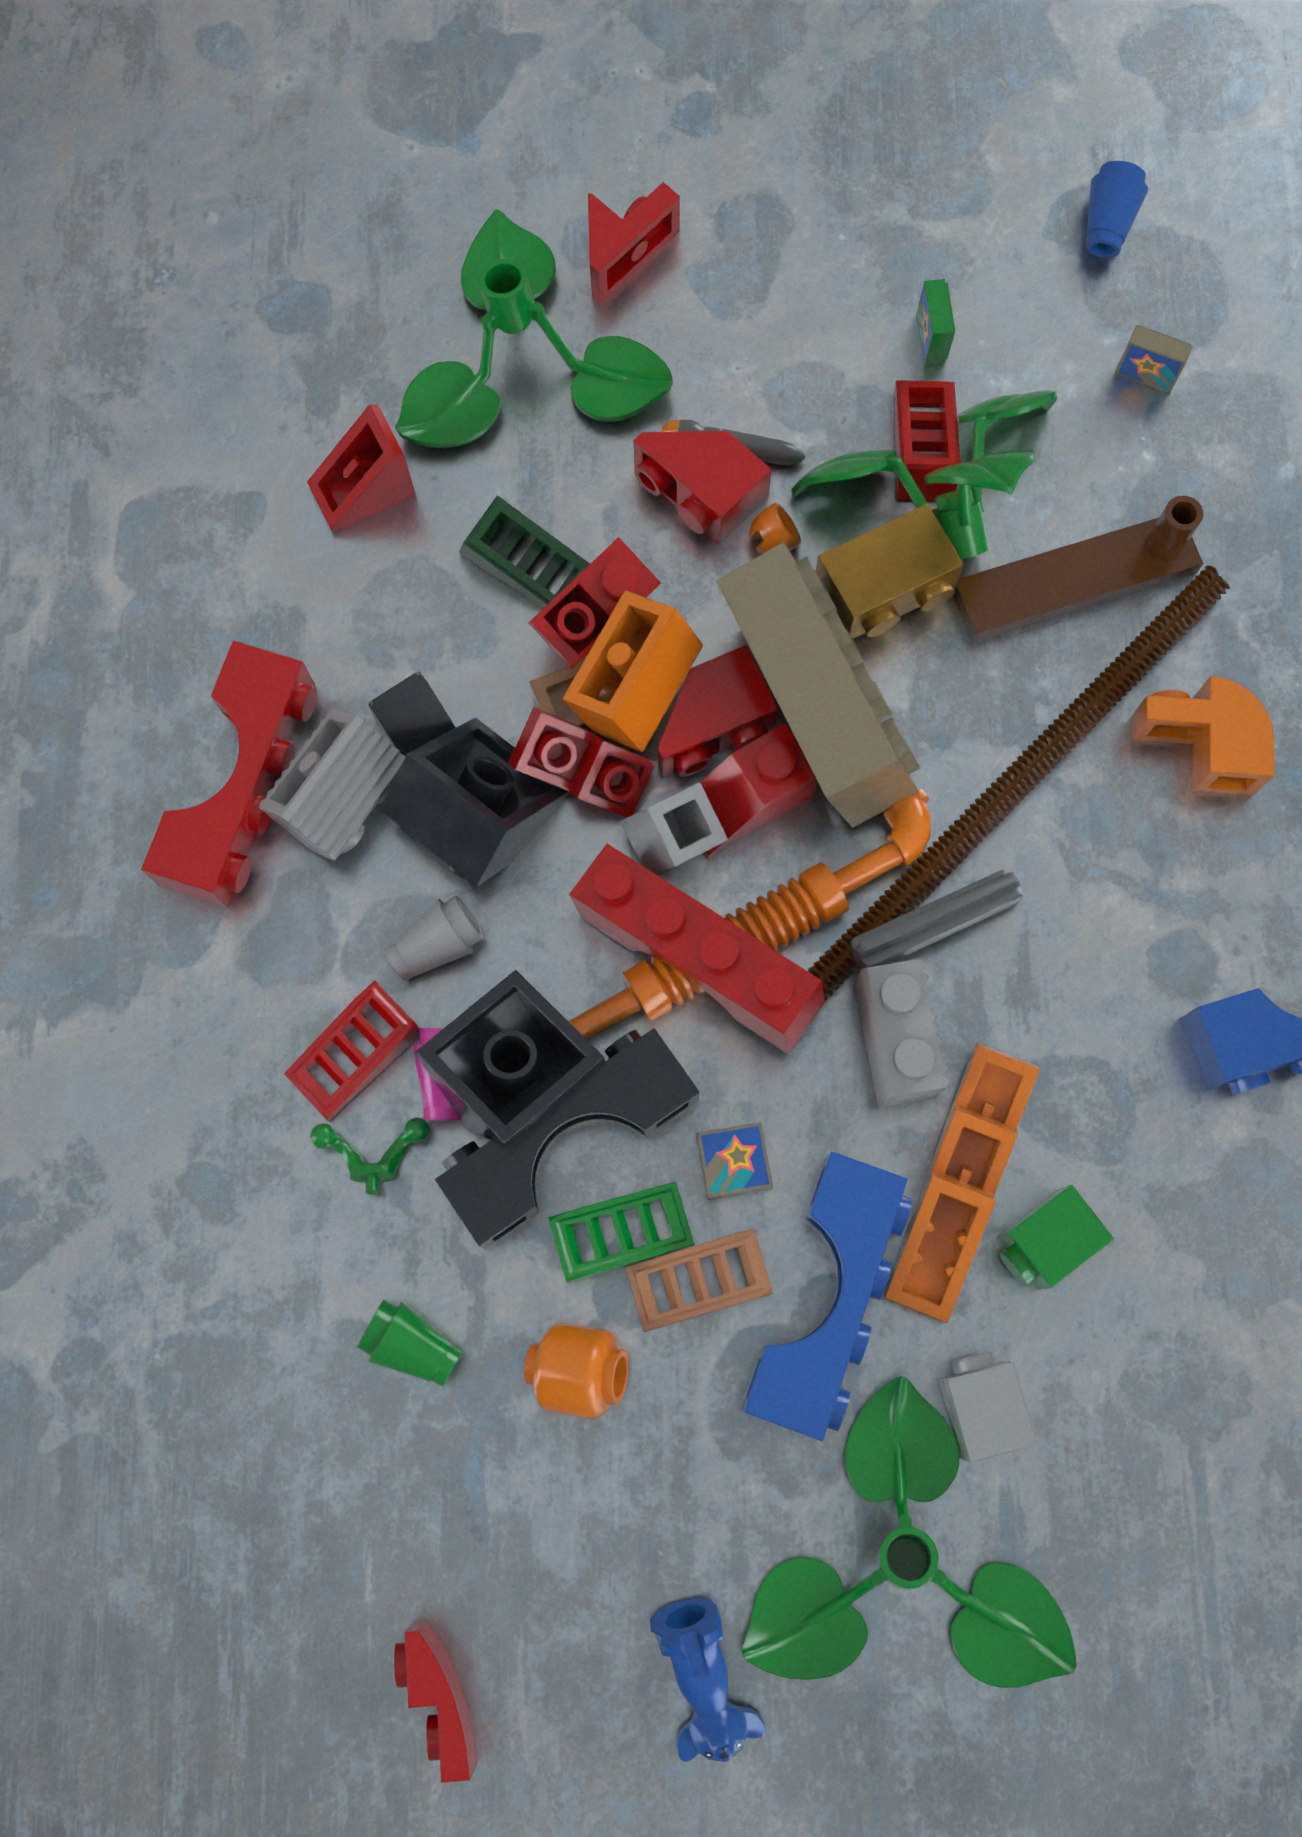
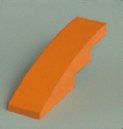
M976 1042L905 1233L884 1295L885 1299L948 1323L995 1205L996 1199L994 1195L1018 1137L1016 1129L1039 1074L1040 1068L1038 1065Z

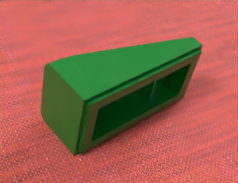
M676 1181L548 1217L563 1273L568 1284L695 1245ZM662 1201L672 1234L671 1238L661 1241L659 1240L649 1204ZM635 1208L637 1209L647 1245L634 1248L624 1212ZM609 1216L612 1218L621 1252L608 1255L599 1224V1219ZM583 1224L586 1225L595 1260L584 1263L573 1227Z

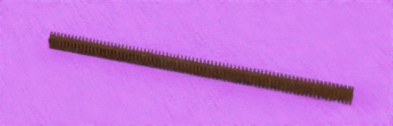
M1206 565V570H1201L1200 574L1196 575L1195 579L1190 582V585H1187L1185 590H1182L1180 595L1176 596L1175 600L1165 607V611H1161L1160 616H1156L1155 621H1151L1150 626H1146L1145 631H1141L1140 636H1136L1135 641H1131L1130 646L1125 647L1124 652H1120V657H1116L1115 662H1111L1110 667H1106L1105 672H1101L1099 674L1100 677H1096L1094 679L1095 682L1089 684L1090 688H1085V693H1080V698H1075L1074 703H1070L1069 708L1063 710L1064 714H1059V719H1054V724H1049V729L1043 730L1044 735H1039V740H1034L1033 745H1029L1027 747L1028 750L1022 752L1023 756H1018V761H1013L1012 766L1006 768L1007 772H1002V777H997V782L991 783L992 788H986V793H981V798L975 799L976 804H970L971 809L964 810L965 814L959 816L960 820H955V825L949 826L950 831H944V836H939V841L933 842L934 847H928V852L922 853L923 858H917L918 863H912V868L906 869L907 874H901V879L895 880L896 885H890L891 890H885V895L879 897L880 901H875L874 906L868 908L869 912H864V917L858 918V923H853V928L847 929V934H842V939L836 940V944L830 946L831 950L825 951V955L819 957L820 961L814 962V966L808 968L811 974L822 980L825 1001L828 998L825 995L826 992L832 996L833 991L830 989L831 987L836 990L838 989L837 981L843 984L844 980L841 976L843 975L848 979L850 975L846 971L849 970L851 973H854L853 964L858 968L850 949V943L853 938L901 915L907 914V909L910 912L915 910L912 904L918 908L921 903L917 899L924 902L925 896L922 894L924 893L929 897L931 892L928 888L933 892L935 891L936 886L933 883L939 886L942 882L939 877L945 880L947 875L944 872L950 875L953 871L951 868L955 870L958 866L956 862L961 864L963 859L960 855L966 859V856L969 855L968 853L971 854L974 848H977L978 842L982 843L984 837L987 838V834L993 831L994 826L997 827L1000 821L1002 822L1003 818L1008 816V813L1013 811L1016 805L1018 806L1019 802L1030 794L1031 790L1035 789L1034 786L1039 785V781L1044 779L1050 773V770L1054 769L1055 765L1059 764L1060 760L1066 757L1065 754L1070 753V749L1075 748V744L1081 742L1080 738H1085V733L1091 732V728L1095 727L1096 723L1106 716V712L1111 711V707L1116 706V702L1121 701V697L1127 695L1126 691H1131V686H1136V681L1142 680L1141 676L1146 675V671L1151 670V666L1157 664L1156 660H1161V655H1166V650H1171V645H1176V640H1181V635H1186V630L1192 629L1191 625H1195L1197 623L1196 620L1202 618L1201 614H1206V609H1211V604H1216V599H1221V594H1226L1225 589H1230V586L1223 580L1222 576H1219L1216 567Z

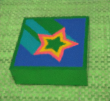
M945 279L924 281L916 313L924 366L945 364L956 331L948 283L945 282Z

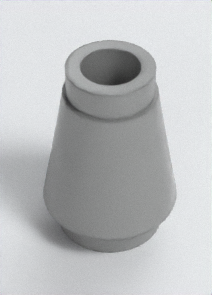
M454 896L445 903L438 899L394 941V944L387 947L384 951L396 973L401 979L407 981L414 975H420L473 953V945L482 940L484 936L469 909L458 896Z

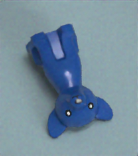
M692 1598L673 1602L659 1609L650 1618L651 1632L656 1636L662 1655L671 1658L680 1691L695 1711L692 1719L679 1731L676 1741L679 1758L684 1762H688L698 1754H701L708 1760L729 1761L743 1749L746 1738L762 1737L766 1730L763 1719L755 1710L750 1707L736 1706L727 1701L728 1674L724 1657L718 1645L724 1639L718 1608L710 1599Z

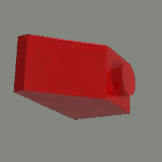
M786 723L730 754L700 782L728 838L727 841L704 852L706 857L710 859L813 798L817 779L799 743Z

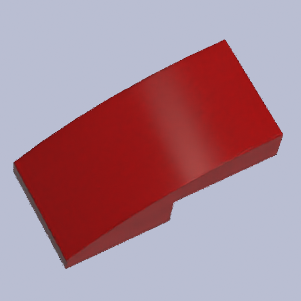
M533 707L508 764L519 772L568 790L578 799L628 818L633 815L656 762L586 728Z
M428 1621L413 1622L404 1632L405 1642L395 1644L394 1673L397 1688L407 1687L408 1708L437 1706V1714L428 1715L426 1743L429 1761L440 1760L441 1783L469 1781L476 1768L477 1758L470 1712L462 1684L448 1652Z

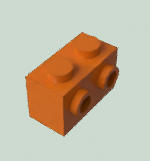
M625 590L562 700L594 733L643 752L704 645L676 608Z

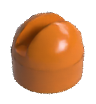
M776 502L761 511L751 523L750 539L757 540L763 538L764 540L756 548L760 554L767 552L782 542L785 543L789 551L801 544V537L794 522L783 507Z

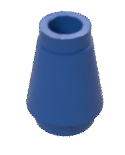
M1109 161L1104 163L1099 173L1091 179L1087 242L1085 246L1091 254L1106 258L1119 255L1121 246L1148 194V186L1145 183L1146 173L1138 165L1127 161Z

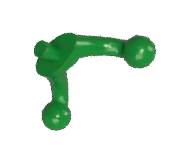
M415 1117L410 1119L406 1123L404 1131L384 1153L378 1163H367L359 1152L339 1134L335 1133V1130L328 1124L316 1125L311 1131L310 1140L319 1149L334 1148L345 1161L350 1173V1179L356 1182H366L365 1193L376 1195L379 1193V1182L395 1177L398 1164L412 1142L420 1143L428 1138L430 1127L423 1118Z

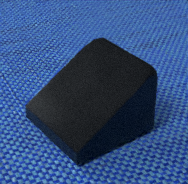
M419 671L369 702L368 705L374 719L389 741L405 757L407 753L456 728L427 680Z

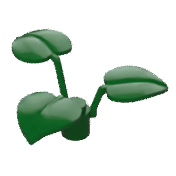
M495 209L474 238L461 271V286L465 297L475 307L487 310V313L481 318L483 340L480 369L474 375L469 366L456 361L437 362L423 369L407 387L402 401L400 417L395 425V429L402 438L410 442L434 448L460 446L482 436L496 421L501 409L498 394L490 387L484 385L491 375L495 330L500 329L508 334L520 333L530 325L531 320L538 323L567 366L572 371L578 372L571 383V396L579 410L590 418L606 422L630 418L667 394L673 385V377L666 363L656 353L635 340L621 336L596 338L587 346L584 353V361L577 359L545 315L543 304L534 301L535 298L548 289L555 277L556 262L552 250L538 236L523 229L503 212Z
M1041 390L1025 394L999 396L978 403L958 414L959 423L975 421L972 460L949 465L925 475L926 484H958L957 491L948 492L935 498L937 508L932 511L960 559L980 555L989 549L982 515L984 512L981 498L982 487L1003 491L1011 495L1022 473L1035 461L1034 451L1032 450L1006 451L984 456L986 430L999 418L1018 416L1038 407L1049 411L1058 399L1056 390ZM896 450L860 451L835 457L812 469L791 489L792 498L794 499L802 490L812 484L847 480L865 476L876 471L892 472L899 477L916 508L927 504L901 458L897 457Z
M903 1376L894 1378L880 1388L863 1406L850 1430L845 1449V1468L855 1492L861 1498L870 1502H883L894 1498L898 1528L886 1536L879 1548V1569L843 1592L842 1582L838 1573L833 1567L821 1560L798 1557L779 1564L766 1576L755 1596L749 1628L742 1647L744 1659L767 1673L789 1679L810 1680L833 1676L851 1666L860 1656L867 1643L868 1629L866 1622L861 1614L851 1605L853 1602L885 1581L903 1590L916 1589L930 1581L955 1601L965 1606L953 1619L951 1642L960 1664L977 1680L1000 1688H1018L1045 1679L1069 1675L1075 1671L1077 1666L1074 1642L1067 1621L1047 1588L1030 1572L1008 1563L987 1564L975 1575L971 1594H969L937 1568L938 1551L936 1545L928 1534L912 1527L907 1498L916 1502L926 1503L939 1498L948 1490L956 1478L959 1468L960 1453L953 1430L945 1418L916 1390L912 1383Z

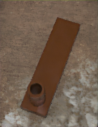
M1177 496L1169 501L1158 518L959 578L953 597L971 643L1197 574L1204 563L1192 535L1203 519L1202 506L1190 496Z

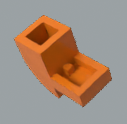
M1210 676L1193 698H1190L1187 692L1180 690H1163L1147 695L1131 716V740L1192 744V791L1255 795L1274 777V731L1270 717L1257 697L1234 681Z

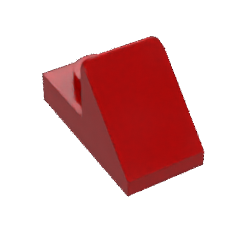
M664 182L647 197L641 196L629 206L623 219L591 193L588 194L592 298L601 305L680 231V196Z

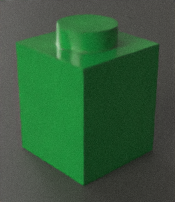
M1072 1184L1055 1191L997 1236L1006 1248L1000 1253V1257L1008 1270L1022 1285L1027 1286L1032 1282L1037 1290L1054 1287L1114 1240V1237Z

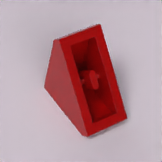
M369 404L307 481L331 530L341 531L416 496L405 455L378 405Z

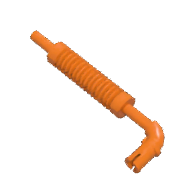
M919 789L918 793L901 799L884 812L883 816L892 828V832L887 836L888 843L834 873L824 863L820 862L800 873L798 881L793 878L789 879L787 887L783 884L778 885L777 893L769 890L767 891V899L760 895L756 898V905L750 901L746 903V911L739 907L735 910L736 917L728 913L725 915V919L770 948L778 951V944L786 947L789 944V939L794 942L799 939V933L804 936L809 934V927L816 930L820 927V921L827 924L848 912L849 905L846 894L898 865L907 868L922 855L931 837V815L926 805L929 801V796L924 789ZM651 956V964L644 960L622 972L623 979L628 988L574 1017L569 1022L586 1039H589L641 1010L646 1020L650 1023L672 1011V1002L677 1006H681L683 1004V997L690 1001L694 998V991L702 994L705 990L671 966Z

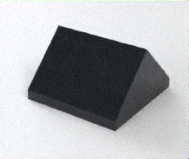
M516 969L416 1051L417 1058L463 1124L503 1148L511 1144L605 1063V1057Z

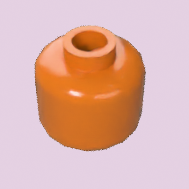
M566 1323L550 1327L541 1339L540 1344L533 1343L528 1349L524 1364L525 1382L533 1385L536 1401L541 1408L550 1413L588 1419L600 1417L607 1412L611 1404L617 1405L621 1402L626 1390L629 1373L628 1354L624 1349H619L617 1339L611 1332L606 1329Z

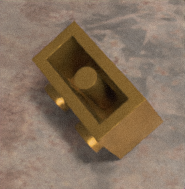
M927 503L818 555L815 572L838 610L837 614L843 625L850 633L852 639L864 633L868 637L881 635L894 627L899 622L901 615L918 607L922 611H929L945 603L954 594V589L964 564Z

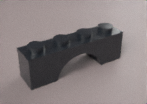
M655 1028L643 1036H640L637 1030L630 1031L612 1043L605 1050L609 1059L506 1148L493 1141H489L479 1148L477 1143L472 1141L453 1152L442 1162L447 1171L434 1180L479 1247L486 1250L539 1213L536 1196L538 1167L546 1150L565 1131L586 1122L610 1121L625 1125L644 1137H648L699 1101L700 1091Z

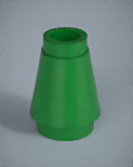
M384 1299L356 1347L371 1355L368 1360L370 1363L429 1382L433 1381L442 1387L462 1352L461 1349L452 1345L447 1338L402 1301L397 1307Z

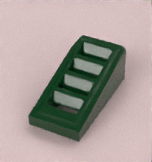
M498 495L467 536L459 550L460 554L475 565L542 607L549 604L590 565L588 561ZM502 527L510 533L499 549L495 551L487 544L498 528ZM521 539L529 544L530 547L515 566L507 560V557ZM540 552H542L551 559L537 579L534 580L526 572ZM563 565L571 570V573L557 593L553 594L545 587L559 567Z

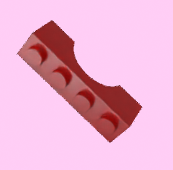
M234 640L232 641L211 698L225 718L234 724L237 729L239 739L237 763L227 783L207 801L186 809L164 811L141 868L158 886L227 908L234 892L240 893L244 889L251 871L252 861L248 857L256 835H263L271 821V817L259 808L260 801L267 797V792L274 788L275 781L279 777L282 778V772L289 768L290 761L295 758L296 746L293 739L300 721L307 722L315 708L317 688L314 686L315 683L303 661Z
M608 843L569 893L583 920L630 951L647 953L671 966L710 994L735 1020L788 1055L825 1003L821 979Z

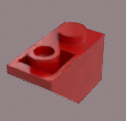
M728 431L641 432L633 440L634 473L642 486L655 496H659L662 493L677 507L679 516L691 530L698 534L706 532L719 545L769 497L772 469Z
M618 537L528 624L573 669L590 652L625 590L647 598L661 582Z
M747 645L690 668L658 746V769L663 778L676 772L681 777L698 773L713 762L714 756L732 748H735L737 751L775 729L778 708Z

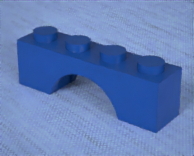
M1259 988L1199 1006L1179 1019L1207 1091L1229 1085L1233 1096L1271 1084L1267 1072L1285 1066L1290 1067L1293 1077L1302 1075V1018L1289 1014L1279 1008Z
M832 1151L826 1157L805 1220L821 1234L833 1254L837 1269V1289L834 1302L822 1323L808 1335L794 1342L762 1347L741 1409L744 1413L822 1442L827 1428L835 1431L839 1430L850 1398V1391L840 1388L848 1362L856 1365L861 1363L872 1327L861 1322L869 1298L881 1299L890 1276L892 1262L883 1259V1254L890 1233L897 1236L902 1235L911 1211L913 1198L903 1195L908 1178Z

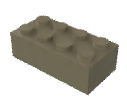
M782 542L716 580L824 795L850 826L854 828L889 809L901 799L918 793L919 790L910 774L921 767L893 718L882 721L891 716L892 712L877 684L866 669L861 653L838 616V610L808 557L806 556L796 562L785 543Z

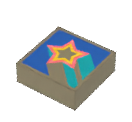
M1136 325L1115 374L1170 394L1188 360L1193 346L1190 343L1147 327Z
M761 1122L697 1133L708 1200L773 1188Z

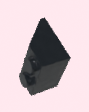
M475 717L407 753L380 811L399 825L406 835L419 841L444 861L455 874L465 878L477 887L507 867L563 803L570 791L515 770L508 764L515 747Z

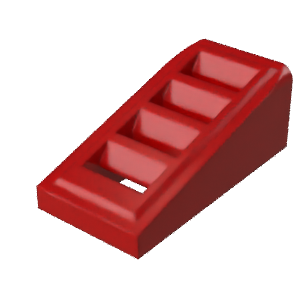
M896 380L894 388L896 455L904 462L925 500L936 501L935 498L937 496L957 491L958 484H926L925 475L949 465L961 463L955 382ZM910 407L941 408V412L910 411ZM921 452H941V453H921ZM895 474L897 499L912 500L901 480Z
M374 980L339 1014L287 1069L284 1075L327 1121H330L419 1038V1026ZM375 1011L394 1029L385 1039L366 1020ZM355 1029H358L376 1048L367 1058L347 1038ZM337 1046L358 1067L349 1077L328 1055ZM318 1064L340 1086L331 1096L309 1073Z

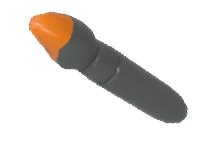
M675 420L662 426V432L728 431L764 462L793 465L805 459V453L802 449L783 440L728 429L722 430L716 427H704L699 422L693 420Z

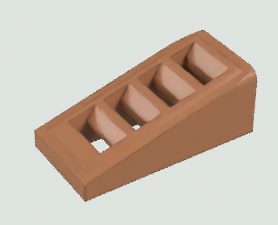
M754 1228L626 1267L644 1332L773 1294ZM738 1249L748 1282V1287L736 1290L725 1253ZM708 1257L713 1259L723 1293L710 1298L700 1260ZM685 1264L687 1265L697 1302L689 1305H684L674 1267ZM657 1272L662 1274L672 1309L662 1313L658 1312L648 1275Z

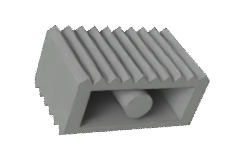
M333 708L327 712V717L320 721L319 728L312 732V738L305 741L304 748L297 752V758L290 761L289 768L282 772V778L275 781L274 788L267 792V797L264 800L260 801L259 808L311 851L335 861L340 853L350 851L361 840L364 833V825L362 823L376 804L384 802L405 756L393 747L389 741L384 739L380 733L375 731L374 727L366 723L365 719L357 714Z
M920 959L861 969L854 983L878 1108L934 1099L951 1081L943 1075L948 1066L941 1062L945 1053L938 1048L943 1041L935 1036L940 1029L933 1024L937 1015L930 1010L935 1002L927 997L932 989L925 985L929 976L922 972L926 963Z

